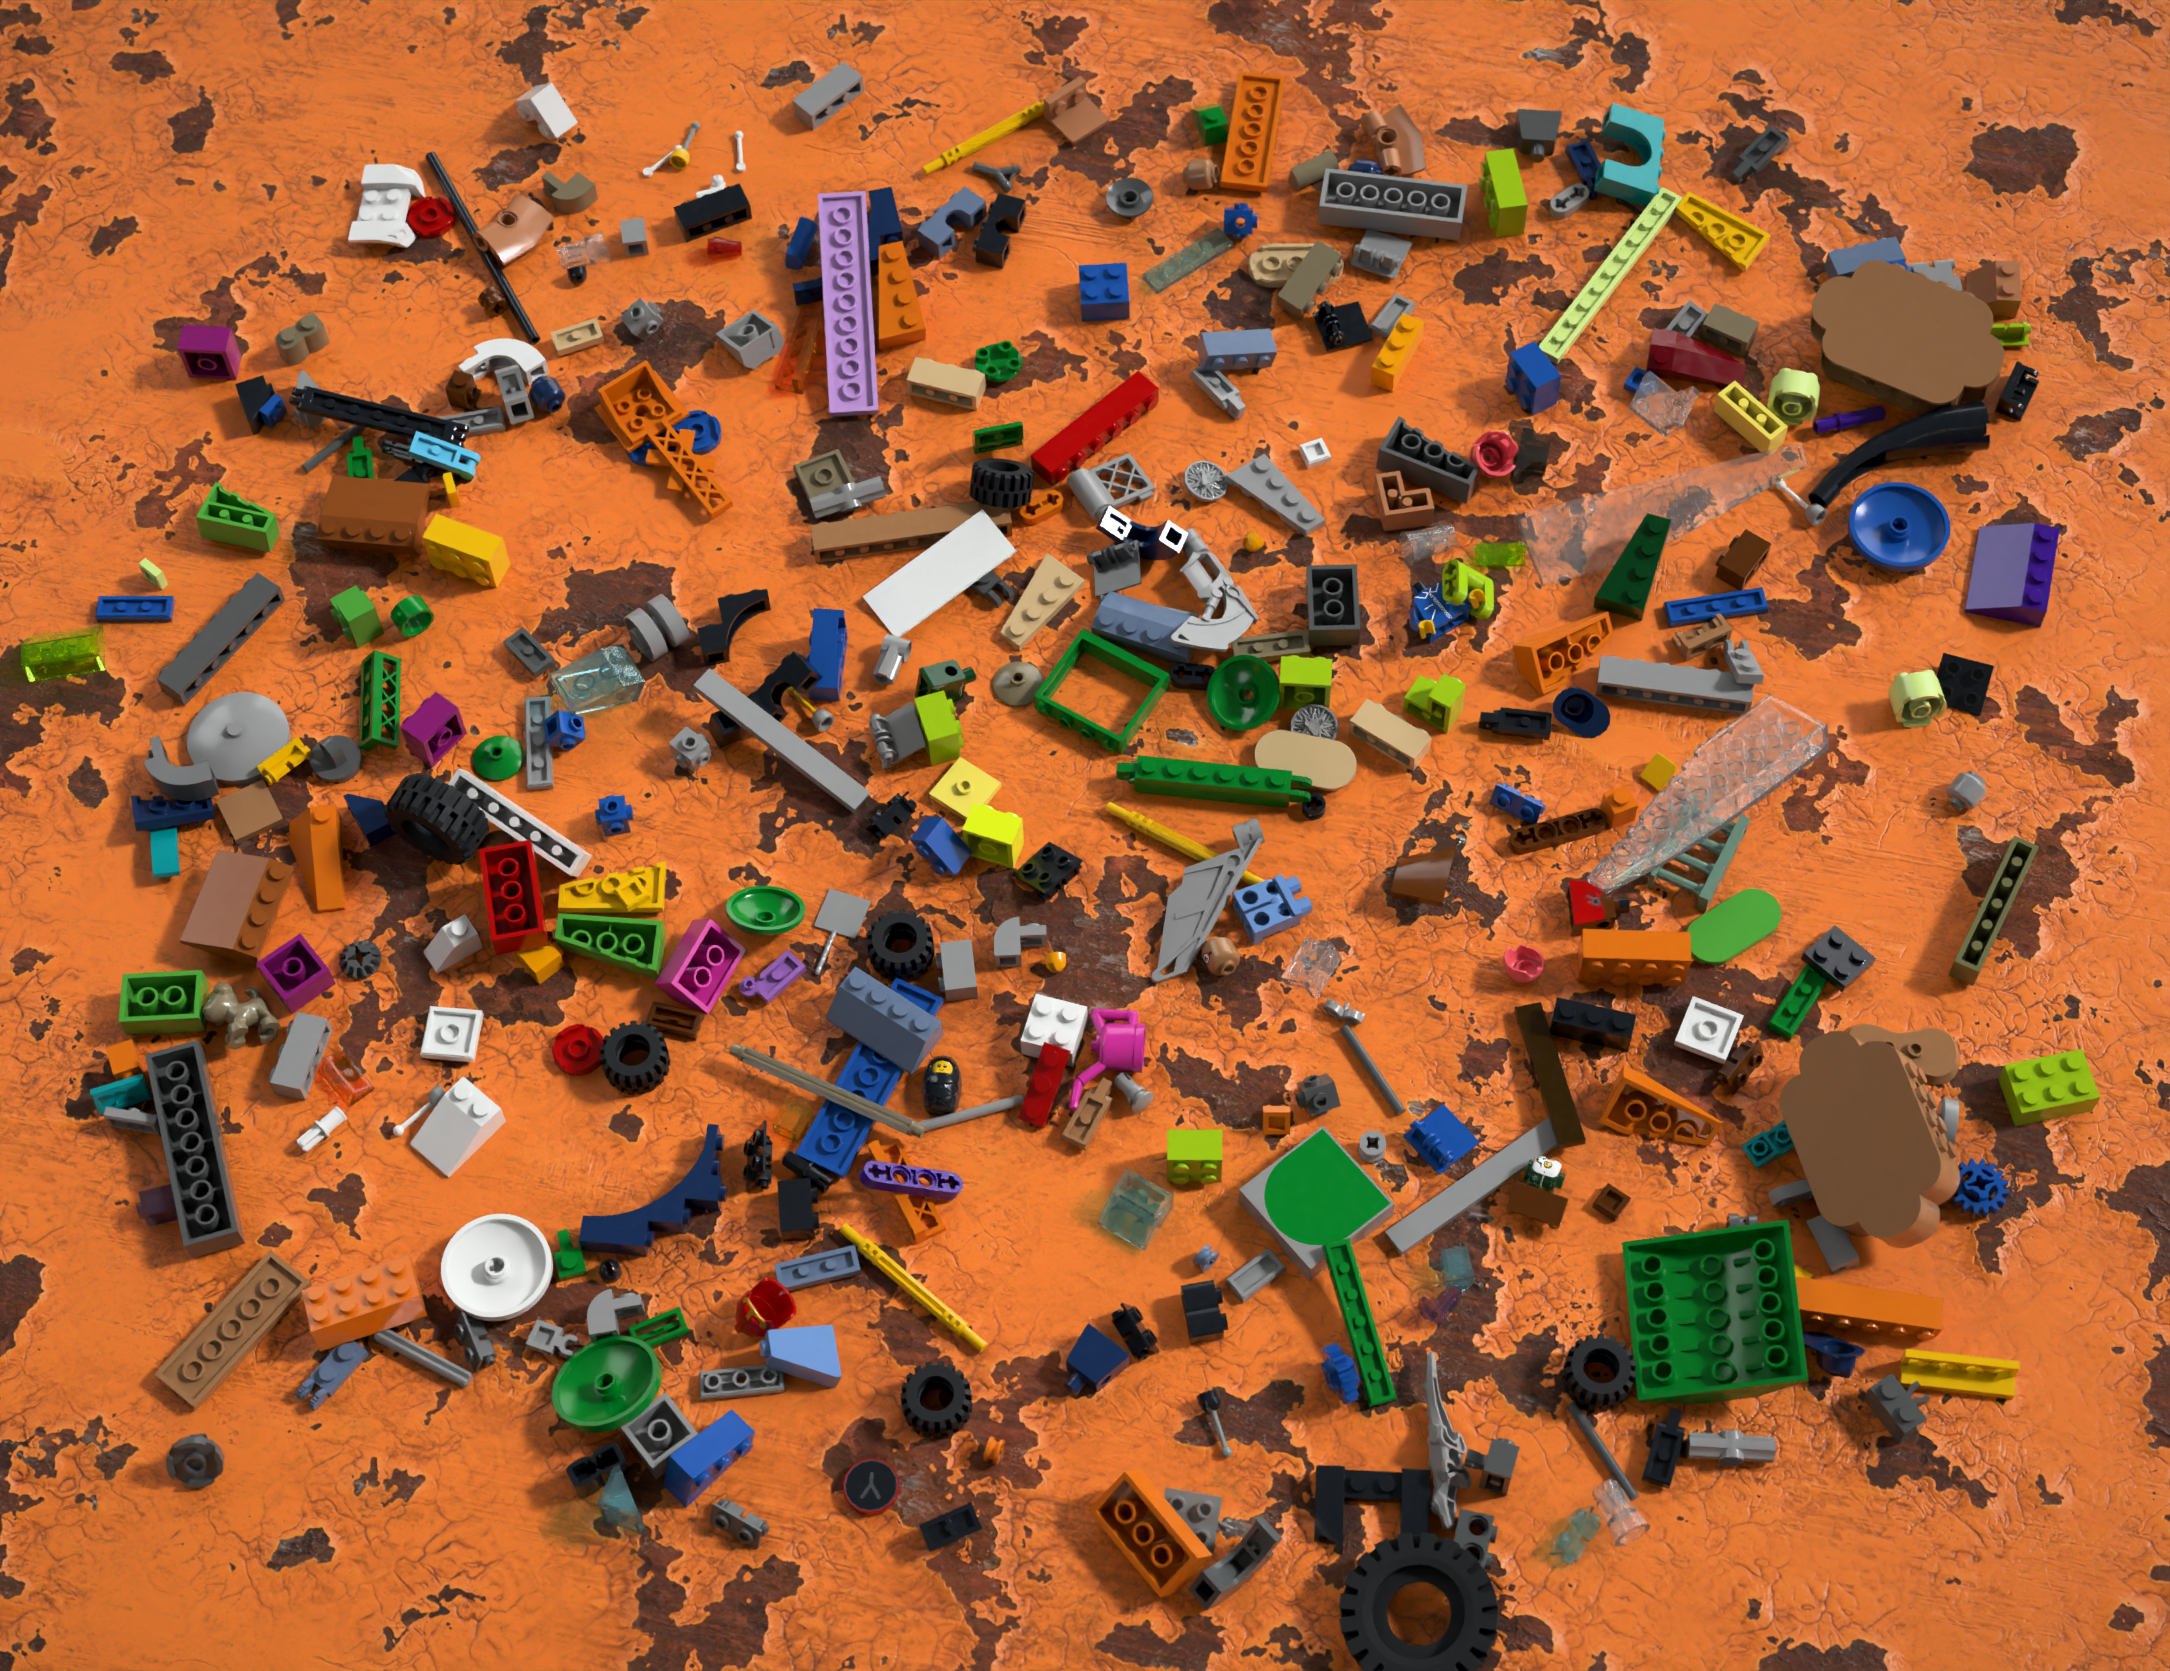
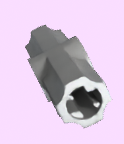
M878 476L856 484L855 482L847 483L834 488V491L809 499L815 518L819 519L838 512L846 513L862 507L863 504L874 502L887 496L881 477Z
M1723 1430L1718 1434L1689 1432L1687 1435V1455L1690 1459L1718 1460L1719 1463L1724 1465H1739L1744 1461L1774 1463L1776 1441L1774 1437L1743 1435L1738 1430Z

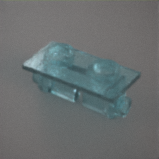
M1593 1506L1578 1508L1571 1514L1569 1526L1554 1540L1553 1544L1555 1546L1550 1552L1551 1555L1562 1554L1563 1562L1568 1565H1572L1573 1562L1577 1563L1587 1547L1580 1540L1581 1536L1590 1542L1601 1527L1600 1521L1602 1518L1598 1514L1592 1513L1594 1510Z

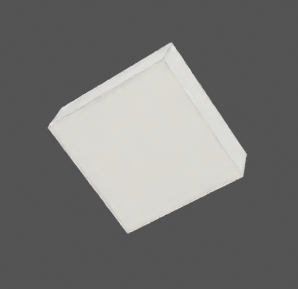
M1322 438L1299 445V451L1308 469L1331 462V455Z

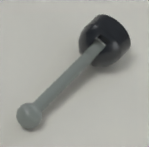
M1217 1389L1203 1392L1197 1396L1199 1406L1203 1411L1211 1413L1222 1446L1221 1454L1223 1457L1228 1458L1232 1455V1449L1227 1446L1216 1413L1221 1404L1219 1392Z

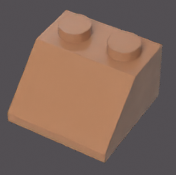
M1995 260L1967 273L1966 291L1984 301L1990 307L1993 317L2016 318L2021 304L2020 262Z

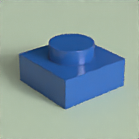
M1636 366L1625 381L1623 389L1645 400L1657 383L1658 377Z
M274 394L259 412L264 424L272 429L284 418L287 410L283 399Z

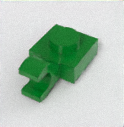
M568 1229L557 1231L562 1251L554 1253L560 1281L588 1275L581 1246L573 1248Z

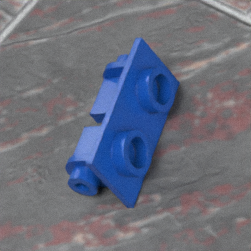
M1507 783L1495 785L1489 804L1530 824L1538 822L1540 814L1542 815L1546 808V805L1542 804V800H1537L1527 794L1524 797L1521 795V791L1508 786Z

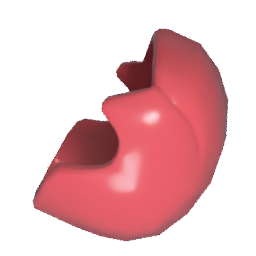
M1523 944L1513 950L1508 947L1503 956L1506 974L1518 983H1528L1536 980L1544 971L1545 962L1543 955L1535 948L1525 947Z

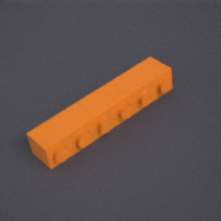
M1796 1277L1801 1319H1806L1808 1323L1821 1324L1828 1322L1834 1323V1326L1839 1328L1856 1326L1861 1327L1866 1332L1884 1330L1889 1331V1334L1894 1336L1912 1334L1917 1335V1338L1922 1340H1931L1943 1330V1297Z

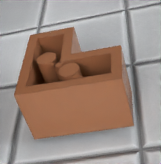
M1400 471L1375 475L1374 492L1384 532L1433 525L1434 505L1430 488L1405 491Z

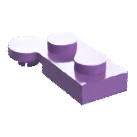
M786 950L760 974L758 979L751 976L742 979L739 984L740 992L748 998L758 995L769 1005L807 971L806 966L789 950Z

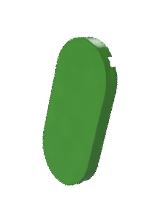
M1746 889L1735 894L1695 919L1689 925L1687 932H1690L1691 957L1699 963L1712 964V966L1723 965L1776 931L1781 920L1779 903L1771 894L1760 889Z

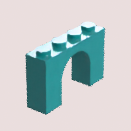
M1615 103L1610 105L1603 116L1601 135L1632 146L1640 155L1642 166L1633 167L1605 159L1596 172L1594 191L1644 207L1648 206L1655 195L1659 194L1660 186L1657 183L1662 172V167L1659 165L1664 153V148H1661L1666 135V130L1663 129L1664 119Z

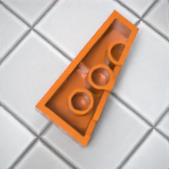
M902 241L879 246V350L926 339V327Z

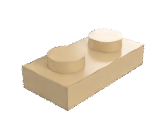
M596 318L550 332L558 356L604 342V337Z

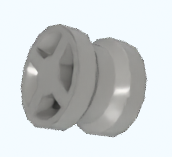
M1375 1130L1363 1133L1360 1137L1358 1148L1360 1158L1370 1164L1381 1161L1386 1151V1138L1382 1133Z

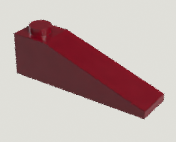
M1652 328L1646 372L1658 378L1727 387L1736 381L1743 387L1746 364L1677 331Z

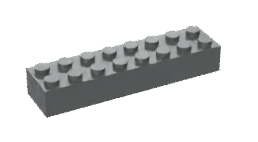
M196 1040L145 1054L184 1248L192 1259L245 1244L206 1054L202 1046Z

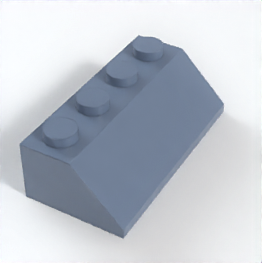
M1112 591L1100 603L1091 626L1094 635L1110 643L1173 663H1190L1195 648L1174 644L1170 641L1171 635L1190 615Z
M856 966L839 986L825 1017L828 1022L910 1075L915 1072L943 1036L942 1021Z

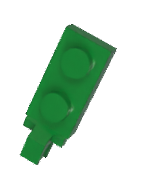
M363 436L353 437L354 451H348L347 454L348 477L375 479L371 449H366Z

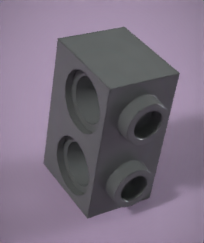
M1460 1509L1454 1541L1459 1543V1546L1464 1550L1467 1549L1475 1554L1479 1559L1480 1565L1485 1570L1490 1571L1493 1554L1487 1552L1489 1542L1495 1544L1498 1526H1493L1494 1516ZM1479 1526L1484 1533L1476 1536L1469 1531V1528Z

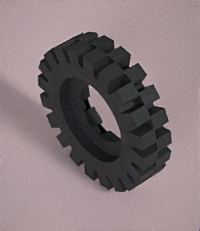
M1409 1532L1398 1534L1396 1539L1390 1541L1387 1538L1374 1545L1376 1548L1369 1554L1365 1552L1356 1561L1357 1567L1354 1571L1350 1570L1344 1582L1346 1587L1344 1594L1341 1593L1339 1609L1341 1610V1618L1339 1620L1345 1643L1362 1670L1476 1671L1479 1667L1482 1668L1490 1657L1489 1652L1492 1646H1495L1498 1636L1497 1627L1498 1623H1500L1499 1606L1495 1590L1486 1570L1467 1549L1464 1550L1459 1546V1543L1447 1537L1442 1539L1433 1533L1421 1532V1535H1412ZM1412 1582H1426L1436 1586L1445 1594L1451 1607V1621L1447 1631L1439 1640L1425 1646H1414L1401 1641L1393 1633L1388 1622L1387 1611L1392 1596L1402 1586Z

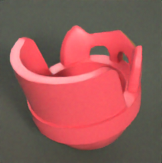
M1489 430L1474 442L1470 449L1469 459L1471 463L1480 468V476L1497 478L1507 475L1514 470L1515 465L1512 463L1518 452V445L1507 431Z

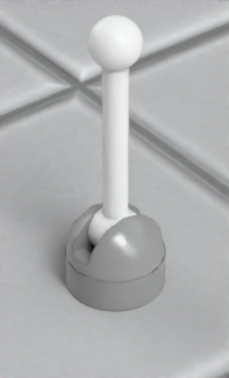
M1784 481L1777 482L1776 487L1778 490L1786 492L1806 509L1805 517L1813 526L1818 525L1824 520L1827 515L1825 508L1819 504L1809 506L1786 487Z
M439 1084L430 1091L428 1096L429 1102L402 1125H397L393 1128L395 1135H402L404 1129L432 1106H437L446 1093Z

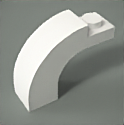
M508 338L493 339L474 346L476 355L458 365L461 372L473 375L474 382L494 370L516 364L520 368L522 378L529 386L538 377L549 374L546 359L537 349L523 341Z

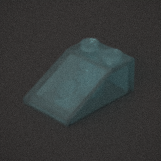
M623 644L600 648L549 675L550 681L571 715L638 701L645 684L644 678Z

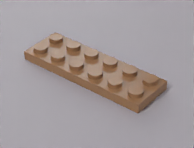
M270 1250L154 1375L197 1410L303 1296L301 1290L310 1288L312 1286L311 1282Z

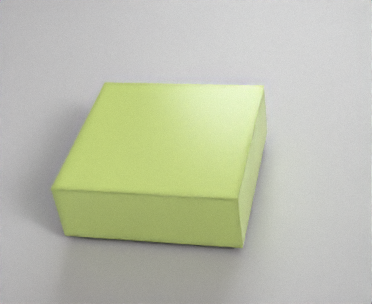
M144 558L139 563L144 578L158 589L163 590L168 585L163 572L149 560Z

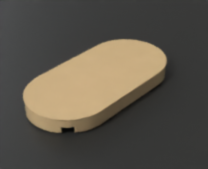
M1315 243L1266 244L1257 248V251L1250 255L1248 260L1250 277L1257 284L1264 287H1284ZM1342 256V269L1335 278L1333 276L1327 282L1329 285L1335 283L1343 273L1344 261Z
M1274 730L1265 734L1258 741L1255 748V762L1258 768L1292 771V775L1308 777L1312 779V786L1310 787L1312 789L1328 792L1340 790L1352 782L1356 774V758L1353 751L1346 744L1336 740L1287 730Z

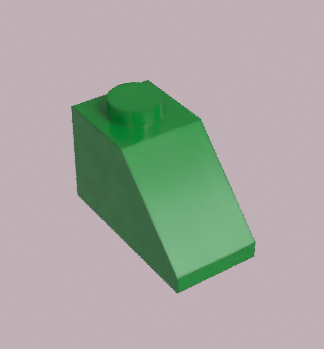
M1212 103L1191 109L1205 147L1227 142L1228 123L1220 105Z

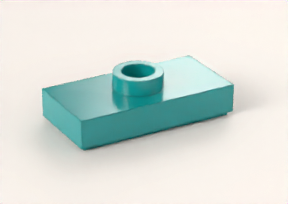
M143 1073L90 1089L92 1100L99 1115L104 1114L106 1107L121 1109L152 1099Z

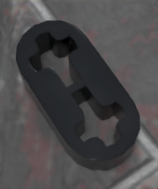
M1176 663L1170 668L1169 680L1171 685L1179 689L1207 691L1210 678L1216 669L1205 664ZM1179 672L1184 673L1182 679L1178 678ZM1205 674L1209 675L1208 681H1203Z

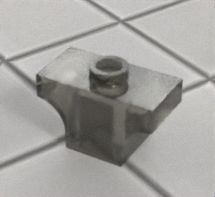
M1523 428L1520 446L1513 459L1516 462L1513 482L1523 483L1531 475L1545 476L1551 442L1538 440L1533 434V429Z

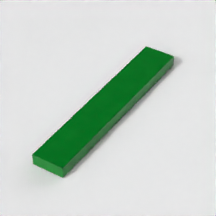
M1350 1238L1323 1244L1322 1250L1368 1407L1395 1401L1397 1397Z

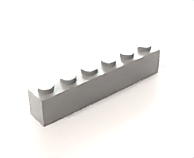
M1601 656L1595 695L1749 715L1754 684L1737 683L1732 673L1721 672L1717 669L1705 670L1697 669L1693 666H1675L1665 662L1652 663L1641 659L1629 660L1621 659L1617 656Z

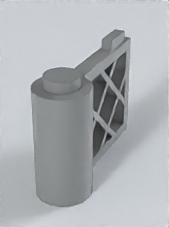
M1130 453L1088 471L1084 468L1078 469L1066 481L1069 488L1094 521L1100 520L1105 508L1108 506L1116 509L1137 499L1142 502L1153 497L1155 492L1154 485ZM1128 463L1132 468V472L1128 473L1117 470L1118 466ZM1105 473L1112 475V478L1108 482L1100 480L1097 475ZM1115 476L1128 479V485L1123 486L1113 483ZM1132 481L1143 483L1145 488L1139 490L1130 486ZM1111 489L1124 492V497L1114 500L1110 494Z

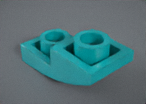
M177 827L151 830L153 878L179 876L180 857Z
M1785 1120L1766 1133L1762 1131L1741 1146L1757 1169L1771 1163L1795 1148Z

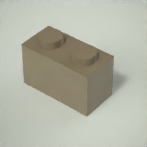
M1715 303L1703 322L1700 338L1744 357L1756 337L1759 322L1726 306Z

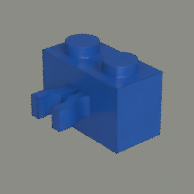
M927 816L909 839L915 845L916 852L926 858L931 863L932 870L939 875L955 876L973 853L942 817Z

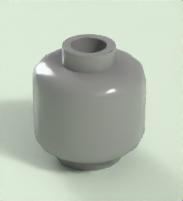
M1972 771L1959 773L1947 788V794L1951 798L1949 803L1958 810L1963 808L1974 809L1986 794V787L1984 786L1986 782Z

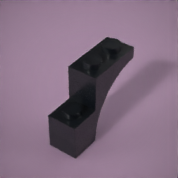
M754 589L747 593L728 594L718 598L722 623L708 624L698 628L705 666L730 662V645L738 629L750 618L771 610L767 589Z

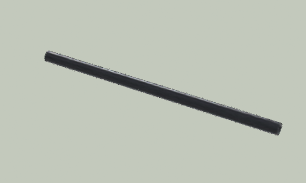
M435 152L427 153L425 159L501 294L507 301L528 342L531 345L538 343L540 337L490 249L484 252L475 244L473 234L479 229Z

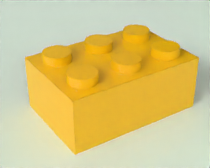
M439 514L434 516L422 536L430 563L435 568L452 571L462 578L474 579L484 586L490 585L497 588L511 565L502 537Z

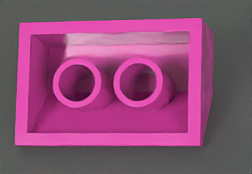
M711 919L693 920L655 982V985L673 1000L704 1014H709L746 949Z

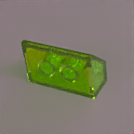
M103 626L26 637L21 644L22 668L29 681L106 670Z

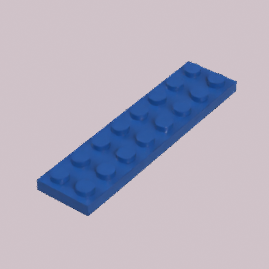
M897 977L890 989L936 1017L944 1003L942 997ZM859 1042L837 1079L835 1086L885 1107L905 1071ZM826 1099L795 1154L808 1163H815V1167L844 1180L877 1121Z

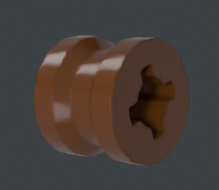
M497 287L485 289L478 297L480 305L485 307L486 315L492 318L502 315L508 307L507 301L501 297V292Z

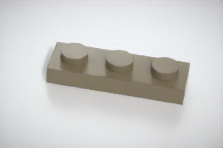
M1307 630L1242 637L1231 644L1233 657L1237 655H1252L1266 662L1281 660V656L1296 655L1299 657H1310Z

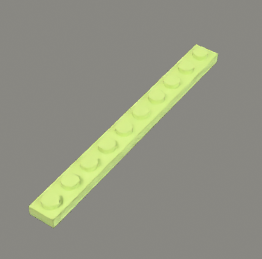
M1664 187L1659 190V194L1655 195L1539 345L1551 362L1555 364L1560 362L1674 214L1677 205L1683 197Z

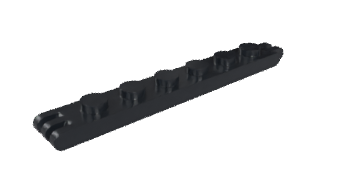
M304 386V389L293 388L292 395L294 396H291L289 399V403L297 406V410L411 439L414 438L417 431L462 448L464 447L462 442H465L467 435L464 433H468L470 429L465 424L309 386Z

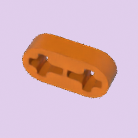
M1048 490L1031 498V502L1028 505L1021 506L1019 509L1021 522L1025 525L1033 526L1060 513L1063 509L1062 494L1056 490ZM1051 500L1052 502H1056V504L1053 505L1052 503H1048V501ZM1030 510L1031 513L1035 512V515L1031 516L1030 513L1026 514V511Z

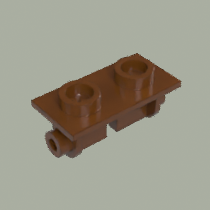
M1749 1040L1742 1042L1731 1055V1060L1737 1063L1734 1064L1727 1061L1716 1073V1082L1721 1086L1728 1084L1732 1095L1745 1085L1750 1074L1761 1065L1764 1054L1760 1041L1756 1040L1755 1043Z

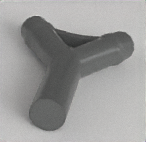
M974 162L972 167L973 171L994 177L1006 192L1012 190L1011 182L1014 176L1021 173L1020 165L997 169ZM1011 175L1009 181L1005 176Z

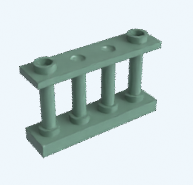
M1692 793L1688 802L1683 801L1678 811L1680 818L1656 863L1652 861L1647 870L1646 876L1649 877L1647 887L1652 889L1657 878L1695 894L1694 897L1698 898L1696 909L1706 912L1747 832L1750 818L1740 815L1736 823L1731 822V824L1694 808L1697 795ZM1690 817L1725 832L1729 838L1726 843L1721 842L1719 844L1685 829L1684 826ZM1680 837L1716 853L1715 856L1719 858L1716 863L1711 862L1708 864L1674 849L1678 838ZM1671 858L1705 873V877L1708 879L1705 884H1696L1663 869L1667 859Z

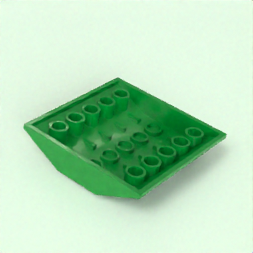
M1789 1220L1622 1242L1633 1358L1636 1362L1635 1378L1638 1402L1705 1404L1758 1397L1809 1381Z

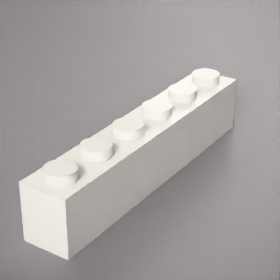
M458 768L448 785L456 787L461 793H465L472 802H475L479 809L483 810L490 822L520 842L531 840L536 853L570 876L579 877L591 859V854L468 771Z

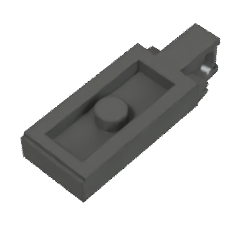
M1770 125L1739 156V160L1735 165L1737 168L1732 172V180L1737 184H1741L1748 175L1751 178L1755 174L1757 175L1788 144V138Z

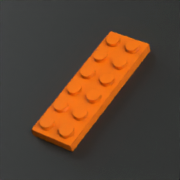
M1239 71L1220 181L1221 188L1267 193L1285 87V76Z

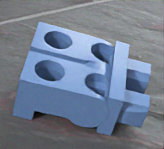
M1282 874L1275 876L1274 879L1265 880L1233 892L1232 906L1241 923H1244L1243 927L1253 945L1263 942V938L1278 931H1284L1292 926L1300 925L1301 918L1312 912V904L1307 896L1295 900L1293 896L1300 893L1302 889L1297 876L1284 879Z

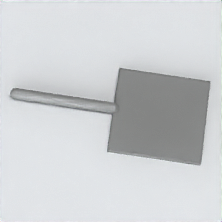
M829 889L814 924L816 928L831 932L815 970L816 975H819L836 934L856 940L871 904L870 900Z

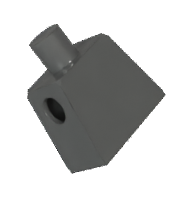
M1517 109L1515 127L1519 150L1522 154H1530L1532 162L1540 163L1544 161V155L1554 154L1560 130L1562 111Z

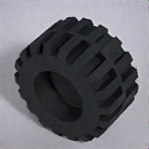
M992 458L977 461L972 465L969 495L972 499L993 507L1016 508L1028 505L1031 502L1034 471L1023 463L1008 459Z
M899 909V913H894V910L888 911V916L886 917L883 914L879 916V922L874 921L871 925L872 930H868L867 934L869 959L871 964H873L874 970L877 973L880 972L881 977L885 979L888 976L891 977L893 982L896 977L908 982L910 977L913 980L919 978L918 973L920 972L924 975L927 972V966L932 965V957L935 954L933 934L929 923H925V918L921 915L916 917V912L910 911L909 914L905 913V909ZM897 939H908L915 943L912 949L904 953H894L887 949V946Z
M630 1021V1025H625V1022L619 1024L620 1028L617 1030L613 1027L610 1030L611 1035H605L603 1038L604 1045H600L601 1055H599L609 1083L613 1087L616 1086L617 1090L622 1093L626 1089L630 1095H634L635 1091H639V1094H645V1089L649 1088L651 1091L656 1089L655 1084H662L664 1081L663 1075H668V1066L670 1065L669 1052L662 1033H658L657 1028L653 1025L649 1028L648 1023L643 1021L640 1025L636 1021ZM644 1050L649 1053L647 1059L639 1065L628 1066L621 1063L622 1058L630 1051Z
M1598 1333L1597 1338H1593L1591 1334L1586 1336L1585 1341L1579 1339L1576 1341L1575 1347L1572 1346L1570 1348L1562 1373V1379H1565L1563 1385L1565 1390H1570L1568 1396L1572 1400L1578 1399L1577 1404L1580 1407L1586 1404L1589 1406L1588 1410L1594 1411L1595 1407H1599L1600 1412L1607 1410L1608 1406L1611 1409L1616 1408L1618 1403H1623L1627 1395L1630 1394L1636 1376V1362L1632 1360L1633 1354L1631 1350L1625 1351V1343L1622 1341L1619 1344L1615 1342L1616 1337L1610 1335V1338L1606 1339L1604 1334ZM1592 1362L1604 1363L1612 1369L1615 1379L1608 1383H1596L1586 1376L1583 1367Z
M931 1361L926 1362L925 1368H921L920 1365L914 1368L915 1374L909 1373L906 1376L907 1383L903 1382L902 1393L900 1395L903 1414L908 1425L913 1426V1430L917 1434L922 1431L926 1438L930 1439L931 1434H934L936 1439H942L941 1434H947L948 1437L953 1436V1430L956 1429L959 1432L963 1429V1422H968L970 1419L969 1412H972V1395L968 1379H964V1373L960 1369L956 1372L955 1366L950 1363L945 1367L943 1361H937V1365L933 1366ZM935 1389L945 1390L953 1396L949 1406L939 1411H931L924 1408L920 1401L927 1392Z

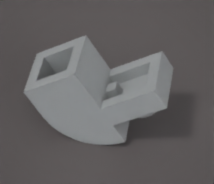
M518 364L495 370L511 425L533 419L534 414Z
M1019 917L1003 922L994 935L995 967L1022 966L1021 947L1047 946L1046 925L1031 923L1026 926H1020Z
M612 1289L598 1294L590 1303L587 1311V1323L591 1341L620 1336L618 1319L645 1314L641 1295L626 1293L622 1294L619 1298H615Z

